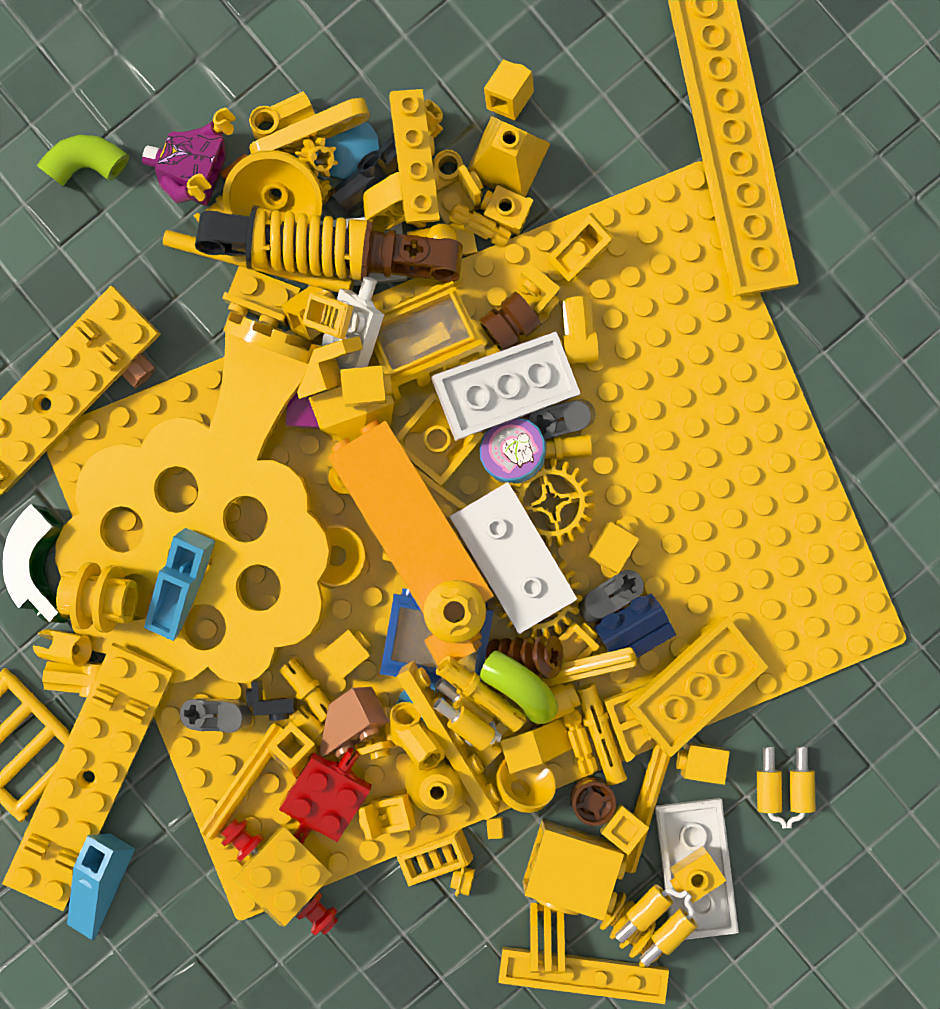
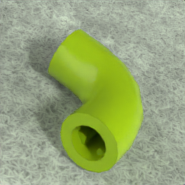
M78 134L60 140L46 152L36 166L64 187L76 171L85 167L96 170L108 181H112L126 167L129 155L117 145L99 136Z
M497 650L490 654L483 664L480 679L515 701L532 722L537 724L550 722L557 714L558 703L548 685L525 666Z

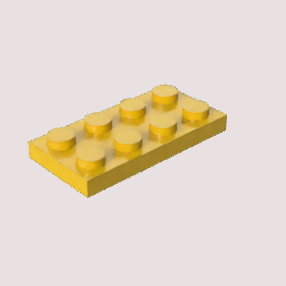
M722 616L625 705L665 754L672 757L760 676L768 666L729 617Z

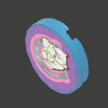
M516 418L487 430L480 444V460L487 473L497 481L503 483L512 482L513 484L523 483L534 477L543 467L547 451L546 441L539 428L532 422Z

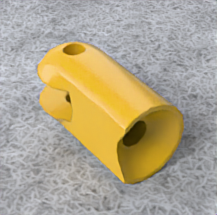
M44 629L37 633L41 637L52 641L49 649L33 646L35 654L42 659L81 667L91 657L92 642L88 636L54 629Z

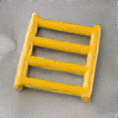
M4 668L0 672V697L9 689L22 704L0 725V744L31 713L46 726L0 771V804L19 822H23L29 814L27 810L43 795L57 762L18 801L4 786L54 736L65 745L71 732L7 668Z

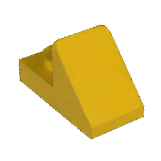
M590 213L547 258L565 279L570 282L595 257L607 250L614 237L595 215Z

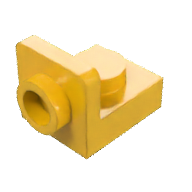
M529 262L521 272L520 278L524 280L522 286L533 296L537 297L540 294L544 297L534 308L536 315L539 317L543 312L549 315L561 300L557 297L560 287Z

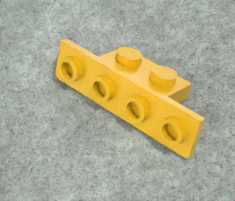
M423 89L391 91L389 101L405 222L411 224L439 221L440 215L436 188L439 187V175L437 167H433L432 163L435 146L433 136L428 133Z

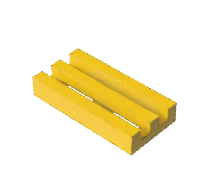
M530 903V973L564 974V913L541 904ZM537 912H543L544 966L538 965ZM551 913H556L557 966H552Z

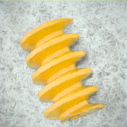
M624 892L617 894L612 913L606 912L604 921L600 925L601 930L609 926L613 927L609 936L611 939L616 938L615 934L629 921L626 913L635 905V902L632 900L625 902L626 894ZM654 922L645 932L637 929L624 943L620 942L619 947L623 949L631 944L633 946L629 953L631 958L638 954L643 955L654 944L651 936L659 928L655 929L656 923ZM662 952L653 962H655L664 953ZM640 960L639 966L642 968L645 965Z

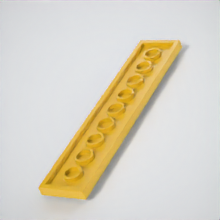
M668 0L732 297L794 287L799 282L737 0Z

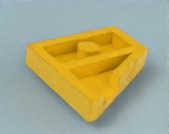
M647 684L603 700L626 762L631 761L647 740L650 741L652 739L651 735L625 705Z

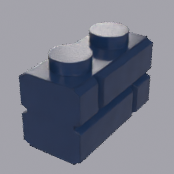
M652 593L635 598L629 607L618 613L606 615L600 624L594 626L607 652L631 647L636 654V658L676 636L664 609Z

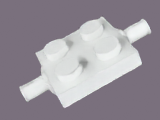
M363 277L359 295L351 290H339L337 299L354 306L345 339L360 336L363 350L336 359L340 370L368 367L384 314L375 308L371 300L375 285L377 284V281L373 278ZM325 333L322 340V346H326L343 339H339L337 337Z

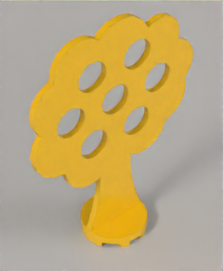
M230 311L223 329L225 332L223 378L217 407L210 427L196 419L176 417L163 420L152 428L140 447L118 444L99 450L86 461L77 478L75 498L79 514L73 516L63 526L56 541L55 561L61 578L67 571L77 572L84 563L94 562L101 567V571L109 565L119 566L123 570L125 578L131 574L143 575L155 587L159 570L166 565L173 537L184 528H188L215 540L211 553V568L207 575L203 577L191 606L192 609L200 604L212 605L223 615L226 624L225 637L215 648L207 650L191 643L186 635L185 622L177 639L174 641L145 629L146 618H133L127 624L117 623L115 628L108 633L96 630L94 623L90 628L84 630L77 629L72 625V629L76 634L88 636L91 639L92 650L95 652L107 654L110 645L116 643L175 670L169 682L172 684L194 679L208 667L219 678L231 683H247L262 676L272 665L277 647L297 644L313 633L321 620L324 606L320 580L329 567L331 546L328 533L320 521L310 512V494L303 478L291 466L276 460H260L272 430L287 404L299 389L313 350L323 346L311 344L312 341L285 333L279 328L248 319L246 316ZM177 466L184 467L194 475L199 489L193 506L183 512H174L166 508L160 501L157 491L158 482L162 474L168 469ZM242 496H251L259 500L265 507L268 516L267 528L258 539L251 542L240 541L234 537L227 528L226 523L227 509L234 500ZM122 506L129 507L137 512L144 526L141 542L136 548L128 552L118 551L110 546L104 534V524L107 516L111 511ZM252 565L267 566L275 571L280 579V597L276 604L267 610L251 608L240 596V578L244 571Z

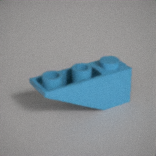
M110 833L87 835L73 868L67 925L89 939L95 940L135 851L134 847Z

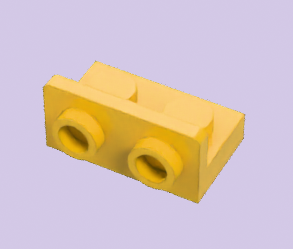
M239 266L229 292H225L222 299L227 304H230L228 309L232 312L247 316L248 312L260 316L259 322L276 328L279 324L288 327L287 316H285L281 305L302 290L265 274Z

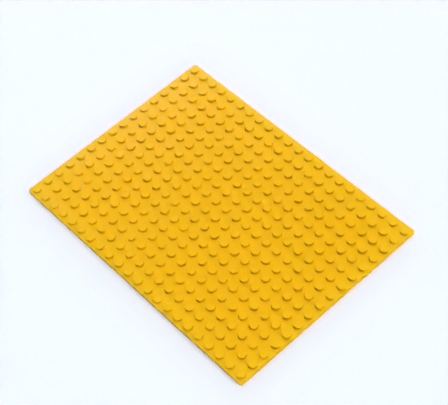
M702 161L692 163L513 237L503 247L494 245L462 258L460 278L453 283L481 341L484 343L486 356L500 352V350L483 330L479 319L492 309L499 311L501 309V302L515 291L526 300L533 311L544 298L540 294L537 297L533 296L522 286L524 280L520 278L521 272L529 262L560 287L557 297L561 300L549 315L543 312L538 317L542 324L528 337L519 336V344L517 345L553 332H557L562 345V335H565L562 299L576 296L591 297L593 331L596 332L598 340V362L569 364L581 394L557 404L584 399L593 405L595 419L590 426L579 431L560 435V438L589 434L592 444V455L563 458L562 461L557 462L556 469L561 470L564 461L570 463L566 471L570 475L576 468H579L581 472L575 479L578 482L584 478L590 480L582 489L584 492L594 490L595 495L585 498L586 503L596 504V508L593 510L585 509L584 514L592 516L593 520L590 523L583 520L580 521V524L585 527L586 532L581 534L574 529L572 532L576 536L575 542H570L567 536L564 535L562 536L564 546L558 547L556 538H551V547L548 550L550 553L557 554L555 560L557 565L564 559L568 561L567 566L562 570L565 574L570 570L576 571L577 574L570 578L569 582L570 584L574 582L581 583V588L572 589L575 595L583 597L617 575L587 557L608 522L616 524L620 520L634 528L633 535L639 538L620 572L633 570L641 576L644 582V589L640 596L653 594L664 609L676 636L636 659L637 665L633 668L572 681L575 690L581 686L595 683L603 709L606 711L604 699L650 683L722 616L729 617L768 668L705 725L708 726L901 645L906 641L904 629L761 294L755 293L732 297ZM590 213H593L613 235L614 239L605 252L595 257L573 280L568 282L547 257ZM414 278L373 295L371 300L377 310L384 311L398 305L405 298L416 297L428 292L435 285L446 283L432 279ZM452 303L380 334L377 338L382 349L401 338L407 336L411 338L441 322L448 331L453 344L469 336ZM291 329L285 332L295 336H299L297 334H294ZM322 332L312 340H307L312 341L311 344L322 346L325 333ZM372 352L368 367L380 366L374 352ZM473 353L460 359V362H472V358L479 357L477 353ZM224 357L80 416L46 451L72 516L79 514L75 498L78 475L86 461L102 448L118 444L140 447L152 428L163 420L176 417L196 419L210 427L220 394ZM443 367L430 372V379L433 375L443 372ZM416 379L398 386L402 397L398 400H395L393 394H391L394 400L391 430L395 436L432 392L437 394L432 379L424 387H420ZM286 406L265 444L260 460H276L291 466L303 478L310 494V512L320 521L323 527L338 525L356 533L365 548V563L361 573L348 584L327 586L320 583L324 606L321 620L313 633L297 644L277 647L272 665L262 676L252 681L262 680L263 700L296 697L298 693L283 675L278 672L286 665L295 675L288 662L296 658L297 662L311 679H317L320 683L318 687L331 703L352 688L372 686L382 708L388 706L393 708L404 688L397 677L380 674L393 595L395 593L401 594L402 588H408L393 563L383 560L384 549L351 495L338 494L328 484L327 475L332 464L327 456L332 454L331 448L342 438L335 434L330 435L322 430L289 428L286 426ZM531 413L519 418L528 420ZM482 439L442 486L467 506L507 483L497 481L485 470L480 460V444ZM551 459L544 461L545 469L549 468ZM178 466L172 467L162 474L157 488L162 504L174 512H183L192 507L197 499L199 490L194 475L184 467ZM549 476L550 483H552V487L557 493L567 494L574 492L573 488L563 479ZM539 478L526 488L523 496V505L539 500L541 496ZM516 483L513 485L520 487L521 483ZM546 487V500L540 505L533 506V508L543 507L544 510L548 508L547 512L552 513L555 521L554 507L560 502L567 501V499L558 500L557 497L553 498V495L548 493ZM238 497L227 509V528L240 541H255L262 536L267 528L268 516L266 509L254 497ZM577 502L562 507L560 511L562 529L568 526L574 519L577 512ZM123 506L111 511L104 524L105 538L110 546L118 551L128 552L139 545L143 538L144 526L138 513L129 507ZM527 514L535 527L544 531H552L549 520L544 514ZM463 545L471 560L476 562L470 550ZM340 546L331 547L329 563L333 566L342 565L346 560L345 550ZM212 554L207 565L204 577L207 575L211 568ZM259 564L252 565L244 571L240 578V596L251 608L267 610L274 606L280 597V579L275 571L269 567ZM131 574L125 579L134 580L138 585V604L133 618L143 619L147 617L155 587L143 575ZM488 583V587H489V589H490L491 592H492V588H491L490 584ZM493 594L494 597L486 601L488 603L487 609L494 611L488 643L494 638L501 641L503 638L513 640L515 637H520L517 635L515 627L511 630L506 628L507 623L510 621L509 616L502 620H499L497 617L500 612L505 610L503 606L493 607V602L498 600L496 594ZM574 601L571 603V606L578 609L579 602ZM629 602V603L626 604L625 606L621 607L620 609H618V610L615 611L614 613H618V612L622 611L623 609L629 607L631 602ZM197 605L190 610L186 618V635L191 643L199 648L207 650L215 648L225 637V619L221 612L212 605ZM400 607L391 660L406 663L414 660L418 665L439 668L424 642L432 633L425 623L424 614L421 610ZM568 611L565 615L579 627L585 622L595 633L594 626L601 623V621L596 623L588 622L583 619L580 613L573 614ZM553 615L548 616L540 622L549 620L553 617ZM562 620L558 623L562 632L568 627ZM553 626L548 628L550 636L558 637L560 635L554 631ZM351 628L355 633L360 630L372 644L368 648L372 654L338 681L317 655L348 629ZM531 629L525 630L524 635L520 638L524 640L530 637ZM537 630V638L543 636L542 630ZM598 637L595 640V642L600 646V648L595 652L597 655L607 652L600 638ZM478 649L457 661L470 673L472 671L475 672ZM209 667L194 679L175 684L169 683L154 715L199 829L269 727L275 722L283 727L290 723L289 719L269 721V715L253 716V708H250L252 711L251 723L246 729L226 733L221 731H197L187 728L180 719V710L184 702L190 699L202 697L234 699L247 704L246 689L251 688L252 681L247 683H231L219 678ZM493 689V691L499 694V690ZM297 699L298 711L299 708L302 705H304L306 709L317 718V716L312 712V710L307 706V704L303 700L299 701ZM511 699L510 702L520 712H523L525 714L523 709L515 701ZM581 705L574 708L580 711L581 717L583 719L585 716ZM591 705L590 707L598 730H601L594 706ZM320 706L323 709V711L327 714V711L324 709V707ZM526 715L528 721L516 734L529 731L532 726L538 724L532 722ZM608 719L607 721L622 762L624 758L610 719ZM585 726L586 733L593 751L591 753V756L595 757V761L598 767L595 772H598L603 769L599 757L597 755L596 748L592 736L590 734L588 726ZM653 738L650 741L647 740L634 755L636 756L655 748L657 743ZM602 739L608 760L611 763L612 760L605 739ZM365 742L355 745L356 750L366 747ZM316 746V748H317V750H318V752H319V755L321 756V754H320V747H317V746ZM398 746L389 749L391 755L384 758L371 760L370 755H364L357 759L351 770L357 777L372 784L371 791L360 807L375 799L407 794L405 777L412 760L403 747ZM573 749L545 762L553 772L556 789L593 774L582 775L577 764L579 759L575 757ZM503 750L484 768L483 774L489 783H495L496 772L505 759ZM337 756L323 757L330 761H341ZM273 757L270 758L217 837L211 840L202 834L234 916L238 920H245L264 912V910L231 879L250 857L246 856L239 862L236 859L239 851L232 844L227 846L221 844L225 838L221 832L234 819L241 822L245 818L248 821L246 829L253 836L257 834L264 836L257 845L261 847L278 828L285 827L293 835L300 825L296 819L279 811L281 802L296 779ZM519 783L511 784V790L515 796L519 798L527 797V790L523 785ZM440 786L432 787L434 790H443ZM470 794L461 807L444 815L426 813L417 808L410 800L416 822V827L411 830L383 834L374 840L367 841L359 823L360 814L358 809L338 842L312 830L303 846L332 874L322 886L324 887L393 858L398 854L479 822L484 817ZM502 799L500 800L498 813L511 808Z

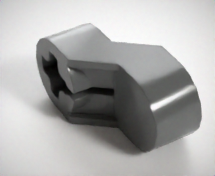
M577 399L531 413L528 420L537 426L544 439L579 431L590 426L595 419V409L589 401Z
M624 570L582 597V601H579L578 604L580 615L584 620L596 623L601 621L606 615L614 613L642 594L644 589V582L641 576L633 570Z
M202 697L184 702L180 710V719L191 730L233 733L244 730L250 725L252 711L245 702L240 700Z

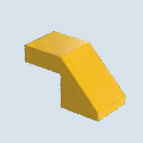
M360 336L343 339L313 350L297 391L299 399L342 386L341 373L336 359L363 350Z
M563 717L546 724L532 726L529 731L500 740L510 774L543 764L572 750Z

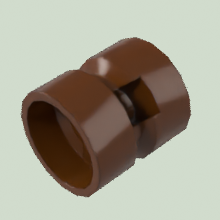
M516 291L501 302V309L499 311L492 309L479 319L483 330L500 351L519 344V336L528 337L542 325L530 305Z
M586 776L577 780L572 786L570 803L580 821L590 826H599L612 818L616 810V797L602 778Z

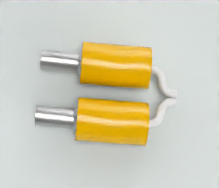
M439 679L435 688L448 696L450 701L448 704L439 698L434 704V709L449 719L447 726L464 738L470 746H475L479 750H484L489 744H493L495 740L500 742L502 735L496 730L493 721L494 717L467 696L465 698L457 693V689L445 679Z
M763 747V770H757V811L768 813L771 820L782 824V828H792V823L802 820L805 813L816 812L815 771L808 770V747H796V769L790 770V807L792 812L800 814L790 818L787 824L783 818L773 815V813L782 812V771L775 770V749L773 747Z
M655 884L626 913L629 921L615 934V937L621 943H624L637 929L645 932L673 904L668 894L678 898L685 897L684 902L689 913L683 908H679L651 936L654 944L640 957L641 962L648 967L662 952L670 955L698 928V924L693 918L694 909L689 902L692 896L686 890L681 893L674 889L663 890Z

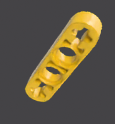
M363 98L350 99L262 137L250 144V152L252 154L258 151L275 150L291 155L305 147L303 145L304 139L315 143L317 137L325 138L326 140L350 130L370 119L371 116L366 101Z

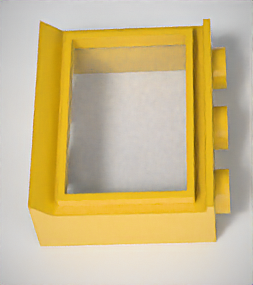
M453 281L435 285L428 292L416 297L405 298L398 305L384 311L379 310L384 314L373 352L379 365L383 367V373L390 374L392 394L395 400L402 398L398 386L416 379L418 385L424 387L431 382L429 373L436 369L447 366L448 370L461 366L460 359L473 353H477L479 359L486 357L484 343L481 341Z

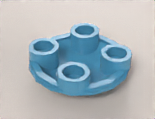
M365 122L325 140V147H336L333 154L334 160L338 162V165H333L329 169L330 176L337 180L346 179L357 170L359 161L365 155L379 150L378 136L369 123Z

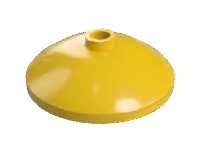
M264 150L247 155L232 168L223 188V206L226 214L250 216L253 205L271 210V212L279 210L281 213V224L284 221L285 213L288 211L295 214V222H297L300 213H305L308 216L307 224H310L312 215L316 214L321 217L323 195L315 174L304 162L285 152ZM271 189H279L282 196H274L271 193ZM266 219V224H271V219Z

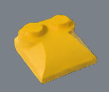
M434 392L396 435L410 461L441 487L484 437L482 432H478L455 441L439 397Z

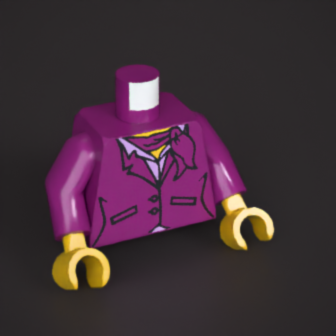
M221 108L215 113L213 121L204 127L185 132L173 131L169 133L163 149L148 145L145 147L142 156L143 165L155 167L159 186L175 203L180 204L194 201L201 205H208L227 157L222 135L223 133L226 135L233 133L234 126L231 122L235 121L236 117L227 108Z

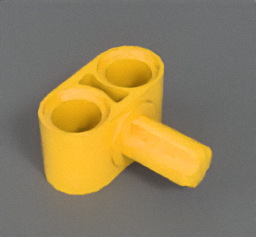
M399 172L390 175L371 187L363 195L365 220L373 219L375 231H387L405 221ZM426 222L411 223L420 229L426 226Z

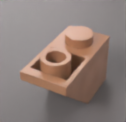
M372 686L352 688L329 704L320 746L322 757L337 756L338 759H341L348 748H353L354 752L356 750L355 745L380 734L378 729L389 722Z

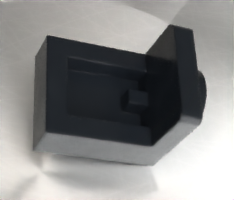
M262 680L252 681L251 688L246 689L247 707L253 708V716L269 715V721L289 719V713L297 711L296 697L263 700Z

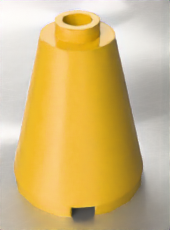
M446 756L439 762L436 768L427 772L423 769L419 770L413 761L407 769L405 786L409 798L417 808L433 815L451 813L461 807L469 796L468 791ZM440 786L443 790H434L432 787Z

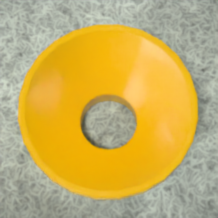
M338 525L324 527L328 533L330 546L342 547L346 552V560L340 566H333L329 563V567L321 578L320 583L327 586L348 584L361 573L364 567L365 548L363 542L356 533L346 527Z
M461 580L445 581L434 587L428 594L423 609L424 620L428 629L438 639L450 643L464 642L474 637L483 627L486 619V604L482 594L470 583ZM452 601L460 602L465 609L464 618L455 623L448 621L444 616L445 606Z
M504 759L496 772L495 786L501 799L514 810L524 813L537 812L545 807L555 794V777L546 763L510 774L506 759ZM519 783L523 785L527 790V797L519 798L515 796L511 790V784Z

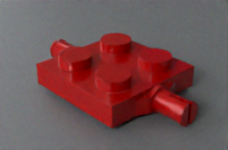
M348 748L340 762L327 760L313 752L281 802L279 811L300 823L293 836L297 840L299 838V842L302 845L312 830L338 842L371 791L372 784L357 777L351 770L360 757L357 750L353 753V748Z

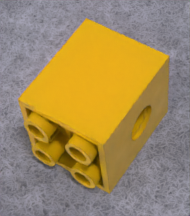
M542 819L522 881L524 895L555 911L571 915H578L580 913L604 921L606 912L612 913L617 898V893L613 892L616 879L622 880L627 860L623 859V851L608 839Z

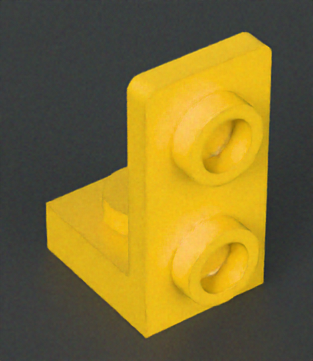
M465 165L458 168V181L437 193L439 215L444 224L454 223L450 221L449 215L457 203L468 207L470 213L480 209L483 185L474 170L468 172Z

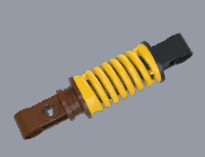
M253 205L250 216L208 210L203 211L199 217L195 248L208 255L245 257L248 270H254V268L269 270L273 267L275 271H282L285 268L287 272L291 273L296 272L298 269L301 274H308L311 270V273L316 276L324 272L326 277H333L337 273L339 278L346 279L349 276L350 279L363 282V277H369L371 273L375 272L377 274L382 273L384 277L391 278L392 275L409 278L432 279L445 283L455 282L460 278L463 245L459 241L450 238L437 239L417 235L396 234L395 230H389L387 233L375 231L373 219H351L346 228V219L339 217L336 220V227H333V218L331 216L324 217L323 225H320V216L314 214L311 216L310 224H307V214L300 213L297 222H295V214L288 211L285 213L284 221L281 224V213L279 210L271 212V210L260 208L257 205ZM266 219H271V224H266Z

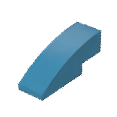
M184 528L173 537L166 565L158 573L144 625L145 629L172 641L177 639L203 580L215 540L188 528Z

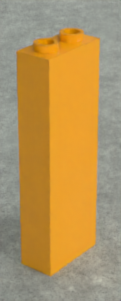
M375 420L360 430L362 433L360 437L352 442L349 438H346L331 448L333 453L327 456L422 612L425 600L431 590L438 584L449 580H461L470 583L482 594L485 602L494 597L386 421L379 424L378 420ZM449 602L444 608V616L450 622L465 615L464 606L460 602Z

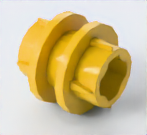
M86 562L77 572L67 571L62 576L57 589V610L62 615H69L72 625L77 629H88L94 623L96 630L108 633L115 628L117 623L127 624L132 621L138 604V585L134 580L125 579L123 570L119 566L109 565L101 571V567L97 563Z

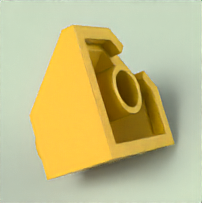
M342 386L308 397L319 428L330 435L335 434L342 439L349 438L352 442L362 435L360 430L375 420H378L379 424L386 421L391 428L394 400L391 394L386 395V404L347 408L343 401Z

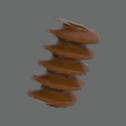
M539 636L536 640L534 637H527L524 640L520 637H515L513 640L503 638L501 641L494 638L489 641L486 649V659L491 653L498 650L525 666L540 679L555 678L561 671L563 664V646L556 636H550L548 639L545 636Z

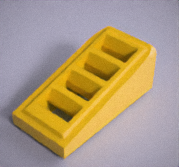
M310 292L302 325L339 339H345L354 306L326 295Z
M462 829L396 855L408 886L468 866L473 860V854ZM451 843H452V846H453V848H454V850H455V853H456V855H457V858H455V855H454L453 850H452L451 845H450ZM441 847L447 862H442L437 848ZM426 852L429 853L434 865L431 869L424 854ZM415 856L422 870L419 874L411 859Z

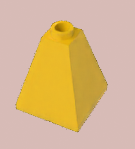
M491 116L467 170L468 172L474 170L481 183L493 190L498 185L526 198L550 143Z

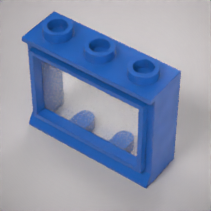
M402 588L401 594L395 593L393 595L380 674L397 677L401 668L414 660L418 668L422 667L427 672L431 683L436 684L442 677L436 674V669L439 668L438 664L424 642L432 633L425 623L423 612L409 589ZM486 602V619L480 630L482 636L480 642L482 645L475 652L457 661L470 673L474 671L479 676L485 663L494 612L487 609L488 603Z

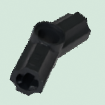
M394 133L379 150L365 155L359 161L357 170L330 191L348 215L364 204L363 195L368 189L390 175L399 172Z

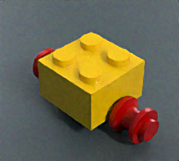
M245 818L241 822L234 819L221 832L225 837L221 844L223 846L232 844L239 851L236 858L239 862L246 856H249L250 859L231 879L279 926L285 927L294 916L298 920L306 917L313 924L310 931L313 935L319 932L325 935L338 921L335 917L338 910L334 906L326 909L320 903L322 894L318 890L332 874L285 827L278 828L259 847L257 845L264 836L261 834L253 836L246 829L248 821Z

